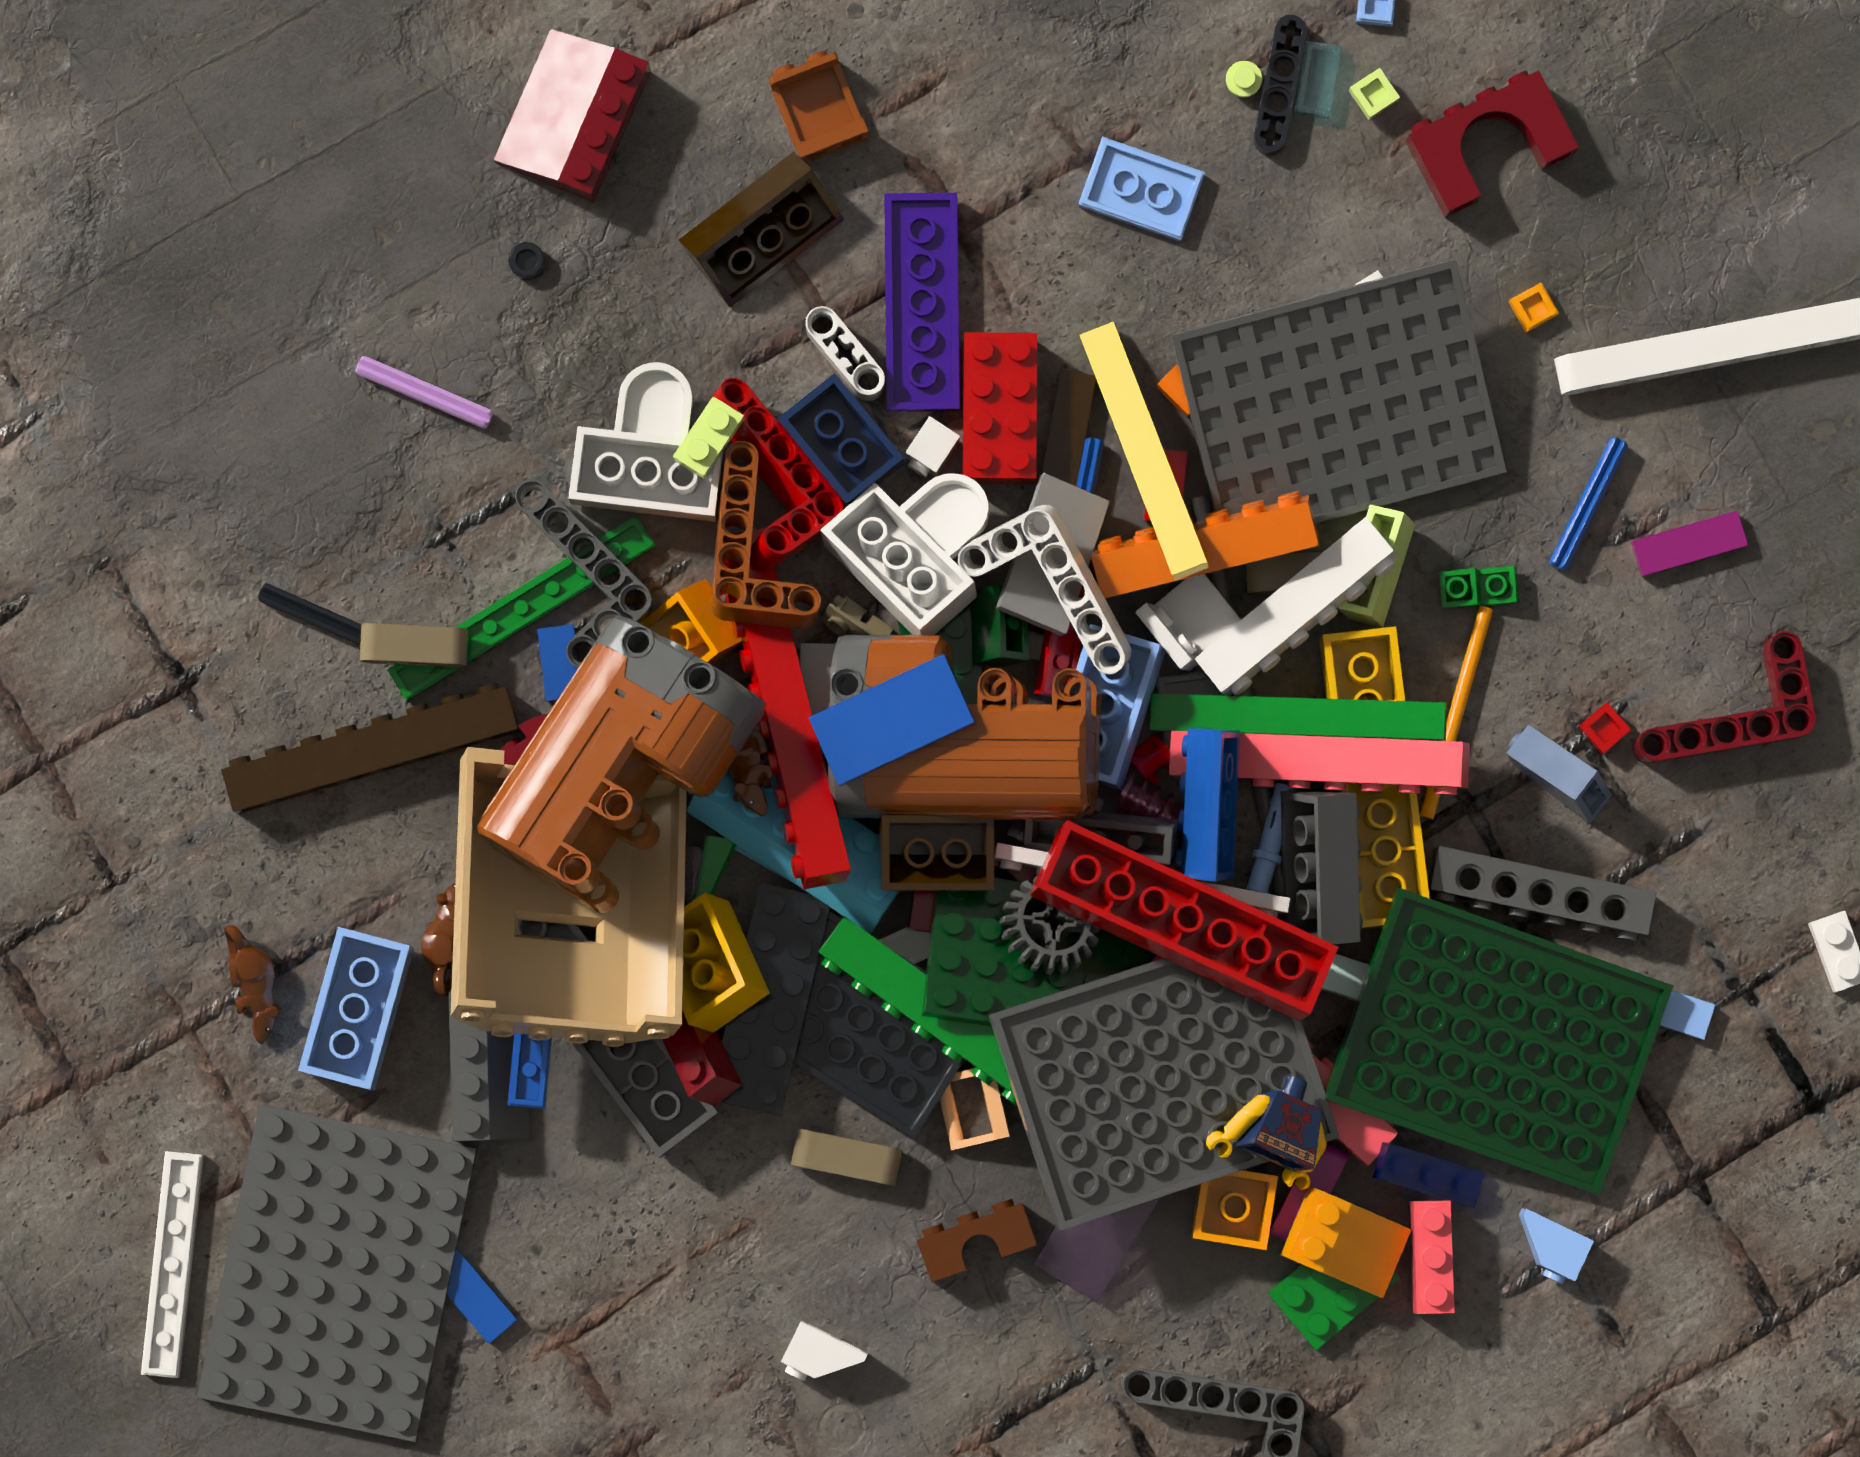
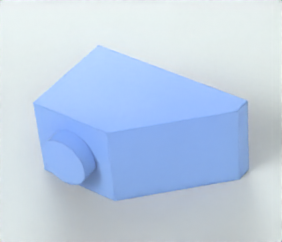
M1522 1208L1519 1218L1536 1265L1545 1268L1543 1276L1562 1285L1565 1279L1575 1282L1594 1241L1535 1212Z

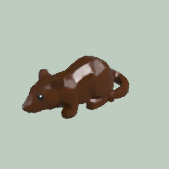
M758 723L728 769V772L733 777L735 784L734 791L736 793L732 796L733 801L740 802L748 810L763 817L767 813L768 803L761 785L766 789L771 788L770 779L773 778L770 765H765L763 755L766 754V747Z
M456 883L452 884L444 893L436 896V901L439 904L436 918L425 930L421 939L422 955L433 970L435 991L443 997H449V992L452 989ZM450 969L449 976L445 982V974L447 970Z
M227 925L223 928L230 953L228 964L232 987H240L242 996L236 997L235 1000L237 1013H244L247 1009L251 1012L253 1016V1035L259 1044H264L274 1028L277 1016L281 1013V1008L278 1005H274L272 993L275 981V966L271 957L262 949L251 945L235 925Z

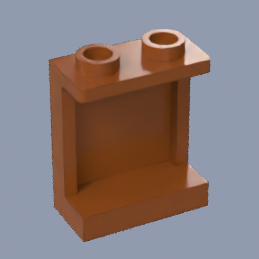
M827 51L817 52L807 58V63L794 67L793 64L784 65L774 70V76L768 78L770 89L795 151L805 163L869 139L868 129L864 119L859 114L836 52L830 54Z

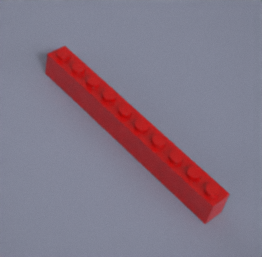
M766 528L752 530L751 545ZM743 532L733 533V535H740ZM750 558L749 578L779 581L776 568L763 570L758 568ZM727 560L723 562L724 565L730 569H737L740 567V565L733 560ZM725 594L727 603L730 604L738 601L733 595ZM760 598L757 600L763 607L774 606L770 599ZM732 622L734 635L736 638L742 639L744 650L740 651L743 671H750L752 684L748 686L749 691L766 703L764 715L759 721L763 740H767L769 752L765 754L766 765H770L778 787H774L776 806L778 809H784L786 822L782 823L786 844L792 843L795 856L791 857L794 878L801 879L803 890L846 882L851 868L833 796L829 789V780L820 744L808 718L812 716L791 628Z

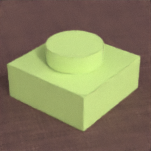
M1380 68L1349 88L1350 94L1368 120L1400 99V96Z

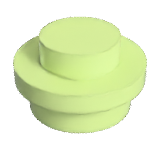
M1249 61L1236 62L1229 68L1226 74V85L1229 91L1238 97L1246 98L1253 96L1258 92L1262 84L1260 69Z

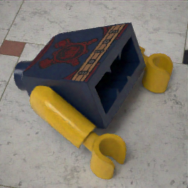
M1293 1076L1286 1077L1282 1091H1270L1255 1096L1225 1125L1224 1133L1215 1131L1206 1139V1145L1209 1150H1212L1217 1143L1224 1142L1223 1146L1217 1151L1221 1158H1226L1231 1154V1142L1235 1140L1237 1141V1147L1285 1167L1282 1174L1283 1181L1288 1187H1291L1296 1179L1295 1184L1300 1190H1305L1310 1186V1178L1307 1172L1313 1171L1327 1144L1321 1123V1110L1303 1101L1308 1083L1303 1079Z

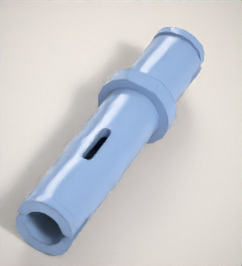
M1281 783L1275 784L1259 846L1252 853V858L1255 860L1246 890L1269 894L1275 867L1280 865L1282 857L1279 856L1282 846L1280 791L1297 790L1295 788H1288V785Z

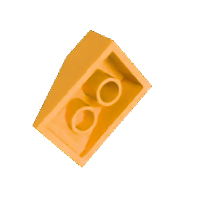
M1309 1186L1280 1255L1383 1298L1411 1229Z

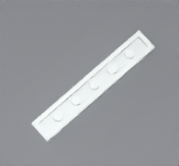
M165 1151L141 1375L180 1378L204 1155Z

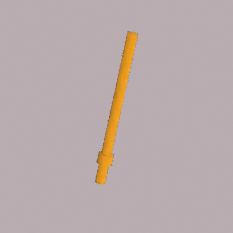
M1479 606L1446 721V741L1456 742L1493 613V609L1485 606ZM1425 787L1427 791L1420 817L1434 820L1440 794H1434L1435 787Z

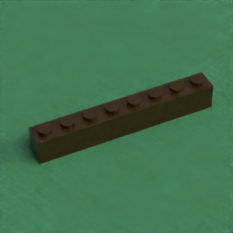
M493 683L477 688L478 694L464 698L463 694L460 693L441 699L443 705L428 709L427 704H421L406 709L407 715L393 719L392 714L373 718L370 720L372 725L357 729L356 724L341 727L335 730L336 736L323 740L321 735L310 736L300 740L301 746L287 750L286 745L276 746L265 750V757L251 760L250 755L232 759L229 761L230 767L221 769L232 810L236 814H242L519 733L520 728L509 690L506 687L499 688L498 683Z

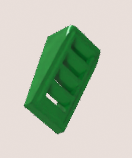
M710 835L705 838L695 899L703 893L713 895L735 849V844L727 838Z

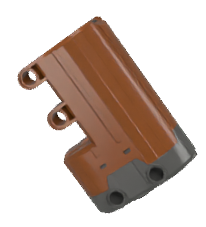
M616 616L609 620L481 816L480 822L477 825L478 833L492 847L520 866L593 911L606 913L617 905L619 891L613 882L598 870V867L615 840L618 838L633 848L647 850L652 848L660 837V829L657 823L639 806V803L656 777L659 775L700 798L712 795L763 717L766 703L736 680L698 658L680 644L662 637L636 621L623 616ZM645 822V831L638 836H632L633 828L637 824ZM605 885L604 894L598 899H591L593 890L597 886Z
M941 635L839 636L831 665L829 707L943 654L947 656L954 672L951 645ZM1068 668L1058 672L1053 680L1052 705L1028 704V691L1024 684L1002 669H988L982 673L978 681L977 704H968L976 724L841 787L838 786L828 764L829 789L833 796L837 816L842 818L880 819L882 815H940L994 820L1077 821L1085 815H1091L1096 808L1099 785L1101 691L1097 684L1078 670ZM1001 677L994 682L991 688V692H989V685L991 681L995 678ZM1073 678L1072 680H1070V681L1067 683V685L1065 686V690H1064V692H1063L1064 683H1065L1068 679ZM1081 686L1078 694L1074 696L1076 689Z

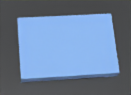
M1102 136L1078 207L1181 242L1205 172Z

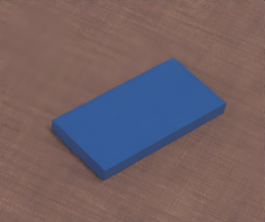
M945 654L808 717L835 780L840 787L976 724Z

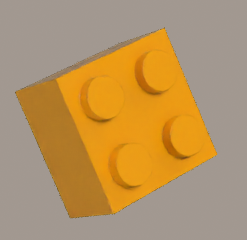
M1241 1170L1199 1184L1190 1238L1267 1250L1278 1176Z

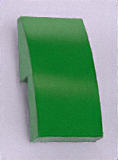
M1516 566L1486 569L1470 568L1439 572L1443 609L1520 603Z

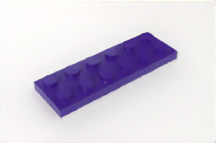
M884 193L887 412L960 411L957 193Z

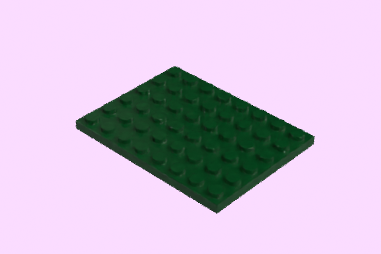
M1397 887L1326 1087L1324 1099L1600 1195L1674 985Z

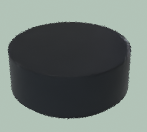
M520 243L509 254L508 262L511 271L522 280H533L539 277L545 269L546 259L544 253L534 243Z

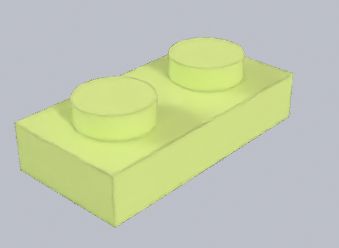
M713 396L673 455V460L705 479L743 422L744 415Z

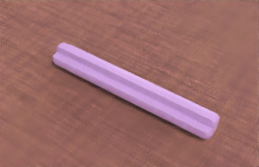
M362 356L357 364L356 373L359 376L480 428L486 429L492 420L493 412L490 409L372 358Z

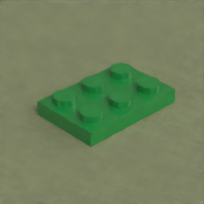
M1303 1264L1295 1268L1267 1293L1316 1351L1378 1298L1376 1295ZM1395 1271L1388 1288L1400 1279Z

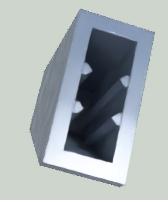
M1530 725L1523 732L1517 733L1510 741L1506 754L1512 764L1589 824L1612 796L1597 770Z

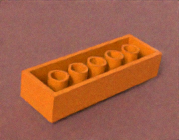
M1300 491L1278 496V503L1265 506L1264 500H1259L1242 505V512L1229 515L1228 509H1223L1206 514V521L1194 523L1193 527L1209 568L1178 580L1319 546V534L1309 495L1301 497ZM1154 527L1136 531L1133 539L1122 541L1121 536L1103 539L1099 541L1100 544L1097 545L1098 547L1094 549L1091 555L1098 586L1105 598L1174 582Z

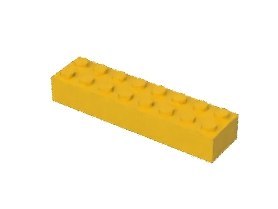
M1396 626L1324 634L1320 637L1319 645L1326 699L1405 701ZM1347 784V790L1337 791L1356 793L1360 809L1357 831L1361 846L1358 857L1359 876L1362 883L1359 894L1360 913L1363 920L1361 930L1381 928L1384 926L1397 887L1430 899L1417 794L1398 793V786L1384 785L1383 792L1361 791V784Z

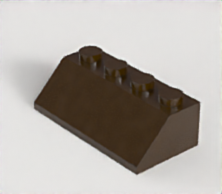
M792 152L681 237L679 242L697 268L730 308L836 227L844 218L813 170L795 152Z

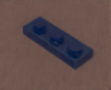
M1382 1142L1372 1178L1475 1208L1485 1172Z

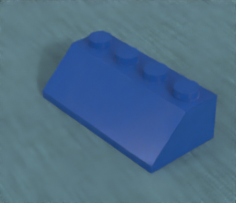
M1188 728V735H1184L1182 739V756L1187 758L1186 772H1182L1180 778V792L1185 794L1184 809L1180 810L1178 818L1179 831H1183V846H1179L1177 851V867L1182 869V874L1192 879L1216 882L1234 878L1240 730Z

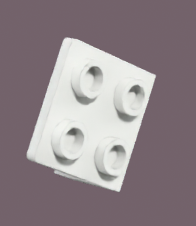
M1206 574L1186 578L1155 605L1145 603L1135 612L1177 666L1186 671H1191L1198 665L1195 658L1242 620Z

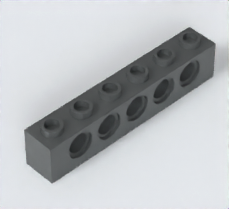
M1443 846L1435 848L1428 882L1429 892L1435 893L1434 899L1438 901L1456 904L1457 898L1470 900V907L1492 911L1493 906L1507 908V915L1528 919L1529 913L1544 916L1543 923L1565 927L1566 921L1580 924V931L1601 934L1602 929L1616 931L1615 938L1637 942L1638 936H1648L1657 894L1655 891ZM1463 870H1470L1476 874L1478 882L1473 890L1464 889L1460 885L1459 875ZM1501 877L1509 879L1513 884L1514 890L1509 898L1501 897L1496 892L1495 884ZM1536 885H1542L1549 891L1550 898L1546 905H1538L1533 901L1531 893ZM1572 893H1579L1584 897L1586 906L1583 912L1575 913L1569 908L1568 898ZM1609 900L1616 901L1621 906L1622 914L1617 921L1608 919L1604 913V906Z

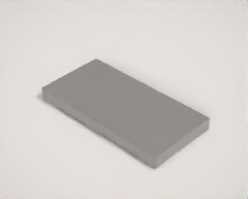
M1043 473L1039 477L1029 510L1043 504L1054 507L1061 515L1087 566H1089L1110 501ZM1035 515L1033 523L1036 529L1040 532H1048L1050 525L1046 517ZM1053 548L1051 551L1053 561L1059 565H1065L1067 563L1066 553L1060 548ZM1032 549L1013 558L996 609L1059 636H1064L1067 633L1070 620ZM1070 581L1069 591L1073 596L1078 597L1082 584L1078 581Z

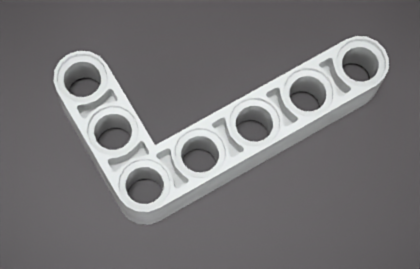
M1044 504L1037 506L972 540L960 550L958 554L959 568L963 573L976 577L1032 549L1097 670L1104 674L1117 673L1129 661L1131 657L1130 644L1061 515L1054 507ZM1035 515L1046 517L1050 525L1048 532H1040L1036 529L1033 523ZM1003 532L1014 534L1017 539L1016 549L1005 547L1002 542ZM1053 548H1060L1066 553L1067 563L1065 565H1059L1053 561L1051 557ZM971 549H978L985 555V564L983 566L972 562L970 558ZM1070 581H1078L1084 586V597L1078 598L1070 593ZM1087 614H1096L1100 617L1103 623L1101 630H1093L1087 625ZM1110 646L1117 649L1120 654V661L1117 663L1108 661L1104 656V647Z

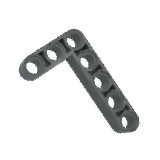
M527 480L518 486L515 493L516 503L521 511L611 600L567 645V658L572 666L578 669L581 662L576 661L574 658L576 648L583 644L593 646L601 634L600 627L603 621L615 618L616 616H623L641 624L653 610V597L647 587L542 483L536 480ZM531 490H538L543 495L541 503L536 507H527L523 502L524 496ZM556 516L568 518V527L562 533H554L549 529L550 521ZM587 541L594 544V553L589 558L580 559L575 556V548L579 543ZM608 567H615L620 570L619 580L612 585L601 582V573ZM633 593H642L646 596L645 606L637 611L627 608L626 602L628 597Z
M1132 1368L1123 1375L1121 1388L1125 1396L1131 1401L1265 1422L1261 1457H1298L1304 1404L1302 1399L1292 1391L1146 1368ZM1135 1375H1143L1149 1381L1148 1390L1142 1395H1133L1128 1389L1129 1380ZM1173 1380L1182 1381L1185 1385V1395L1178 1401L1169 1400L1165 1394L1167 1384ZM1209 1386H1217L1222 1391L1221 1402L1216 1406H1207L1202 1400L1203 1391ZM1247 1391L1255 1392L1259 1398L1258 1407L1252 1412H1245L1239 1406L1241 1395ZM1283 1397H1291L1296 1404L1295 1412L1290 1417H1280L1276 1411L1277 1402ZM1279 1434L1287 1435L1291 1443L1289 1450L1282 1455L1273 1453L1271 1449L1272 1439Z

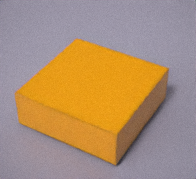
M1542 282L1508 301L1525 333L1559 315Z

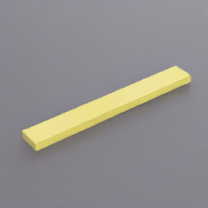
M1114 322L1080 334L1174 581L1209 568Z

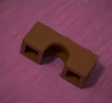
M1011 1198L991 1205L993 1213L979 1217L978 1211H974L957 1217L958 1225L944 1230L943 1224L940 1223L921 1230L923 1237L917 1239V1243L931 1283L966 1271L962 1258V1249L965 1242L972 1236L986 1235L991 1237L997 1244L1001 1257L1036 1246L1037 1244L1023 1204L1014 1205Z

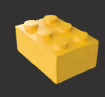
M703 893L684 907L682 1010L689 1025L714 1033L770 992L730 902L714 895Z

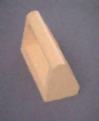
M973 1069L957 1072L951 1082L975 1077L971 1073ZM993 1080L989 1086L981 1081L992 1133L964 1140L950 1082L940 1098V1104L951 1150L1010 1137L998 1085Z

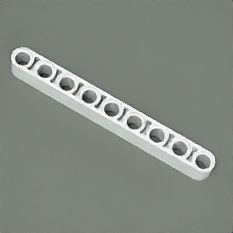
M1860 298L1563 355L1554 359L1561 395L1579 394L1860 339Z

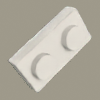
M1841 911L1808 923L1833 993L1860 984V950L1846 911Z

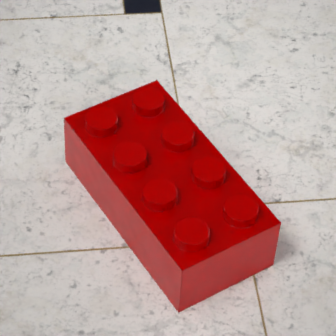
M964 332L962 475L970 477L978 484L1035 485L1037 451V333Z

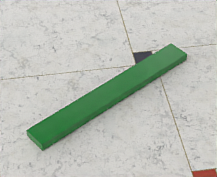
M637 515L598 538L625 566L656 548ZM590 543L577 551L575 556L580 559L589 558L594 553V544ZM566 558L457 626L458 628L469 630L467 665L589 590L595 584L569 558ZM615 567L606 568L601 573V581L619 570ZM394 665L387 669V671L408 702L463 667Z
M1152 693L1150 730L1188 731V728L1240 730V733L1446 741L1447 703Z

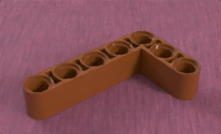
M736 441L727 448L722 468L711 610L717 618L724 621L795 629L808 628L816 621L821 604L820 594L814 587L806 584L749 578L759 457L757 449L750 442ZM735 459L745 460L749 465L746 467H738L735 464H733L732 461ZM738 492L744 495L746 499L736 501L729 494ZM730 526L739 527L743 531V533L740 535H733L729 533L726 528ZM727 560L736 561L740 565V567L737 569L727 568L723 562ZM730 594L736 597L738 601L729 604L724 602L720 596ZM760 598L770 599L774 606L763 607L757 600ZM804 602L810 606L811 610L800 611L794 604Z

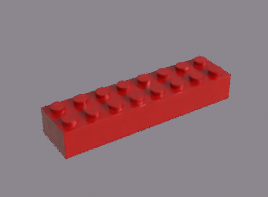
M1068 820L1058 829L1030 893V896L1298 1021L1311 1014L1339 948Z

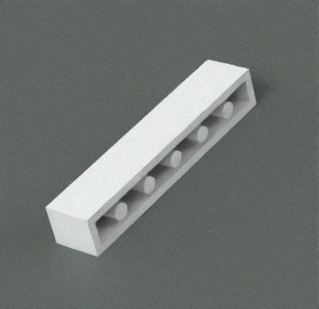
M1365 517L1195 658L1196 662L1221 693L1226 696L1241 694L1252 684L1250 679L1261 670L1267 672L1278 664L1281 660L1279 655L1288 647L1294 649L1306 641L1309 637L1308 631L1318 623L1324 625L1335 617L1338 613L1336 608L1348 599L1351 602L1363 594L1367 589L1365 584L1374 576L1381 578L1391 571L1395 566L1394 560L1399 555L1373 523Z

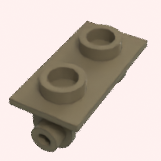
M837 595L833 602L828 605L821 619V622L836 636L896 635L893 633L894 628L874 615L867 624L863 623L861 619L867 610L848 596L843 598Z

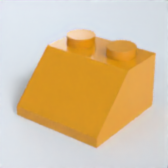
M706 578L678 591L641 623V625L662 637L680 644L711 665L725 657L742 643V639L736 638L734 635L732 622L721 620L712 612V587Z

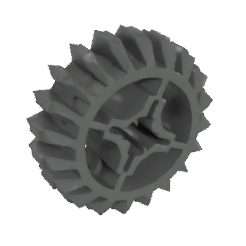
M1036 876L1033 879V884L1027 880L1022 882L1020 885L1021 891L1013 890L1009 895L1012 902L1004 904L1003 911L1008 915L1001 918L1000 925L1009 929L1003 932L1002 939L1013 940V943L1008 947V953H1014L1019 950L1021 956L1018 958V963L1023 964L1027 959L1031 960V971L1036 972L1042 964L1044 965L1046 975H1051L1055 966L1061 974H1064L1068 971L1069 965L1076 969L1082 964L1081 958L1088 959L1092 955L1090 947H1095L1099 942V939L1094 934L1098 933L1101 928L1075 916L1068 915L1047 903L1042 907V912H1033L1031 916L1024 915L1026 905L1038 900L1030 896L1038 877ZM1048 917L1051 919V925L1057 927L1054 931L1051 930L1050 924L1045 922ZM1028 933L1037 936L1040 940L1041 946L1036 944L1030 938ZM1070 933L1078 934L1073 946L1064 950H1056V945L1060 941L1061 936H1069Z

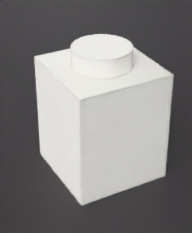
M929 416L905 452V458L910 461L908 467L923 477H926L928 473L937 477L959 444L960 435Z

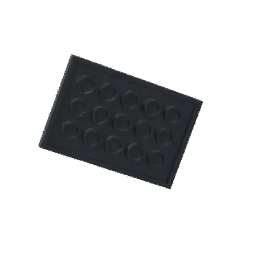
M831 911L829 912L822 946L842 920V918ZM819 955L794 1064L915 1140L964 1062V1059L958 1064L941 1051L945 1046L934 1037L929 1042L911 1030L915 1023L904 1015L899 1020L894 1018L881 1008L884 1003L882 999L873 993L869 998L865 997L851 986L854 982L853 978L845 972H842L839 977L821 964L824 957ZM904 958V959H905L906 961H908L910 964H912V965L915 966L917 969H919V970L922 971L924 974H926V971H925V970H923L922 968L918 967V966L915 965L914 963H912V962H910L909 960H907L906 958Z

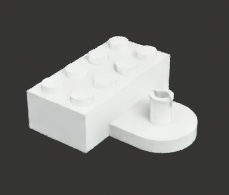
M658 362L643 364L635 368L626 376L621 385L614 430L577 427L568 497L571 505L717 522L722 468L726 450H723L705 479L673 460V455L689 433L693 406L690 385L679 370L668 364Z
M943 474L933 478L900 507L876 483H873L820 531L824 546L912 635H935L977 598L974 580L963 573L953 559L963 547L978 538L984 531L989 519V506L987 496L982 487L975 480L961 474Z

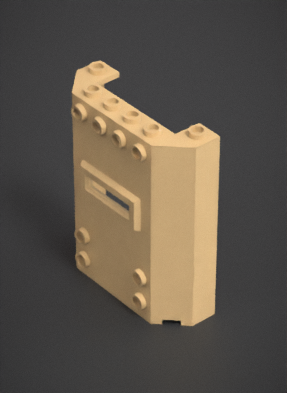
M467 747L460 759L450 1016L476 1029L491 1031V1034L496 1037H510L516 1033L528 1034V1037L533 1040H548L551 1037H562L569 1043L580 1044L588 1040L602 1041V1044L605 1046L619 1047L625 1043L650 1039H666L673 1036L682 1025L686 791L659 775L656 777L639 803V806L657 823L660 829V837L657 843L647 850L633 848L618 838L615 840L599 865L598 870L617 887L619 900L612 910L606 913H599L520 866L492 847L478 833L477 825L480 822L481 816L515 765L504 764L505 751ZM646 823L637 824L633 828L632 836L642 834L646 829ZM605 885L597 886L591 894V899L600 898L605 892ZM518 920L596 927V942L518 935Z

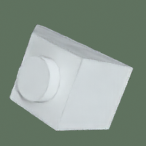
M801 1320L781 1362L787 1365L785 1372L805 1381L807 1375L817 1378L864 1362L868 1353Z

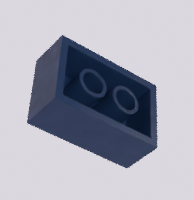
M835 373L778 418V423L840 497L845 508L873 483L879 485L904 465V457Z

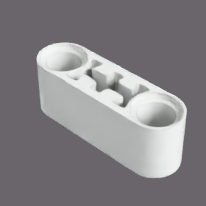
M825 306L812 309L806 317V331L810 340L857 397L865 401L879 398L885 389V376L880 366L832 309ZM818 318H827L832 322L833 327L828 333L819 334L812 328L814 321ZM837 336L839 344L845 350L853 349L852 359L858 365L854 371L852 364L847 358L838 359L839 349L833 342ZM866 373L874 374L879 379L878 385L872 390L861 388L858 380L862 375Z

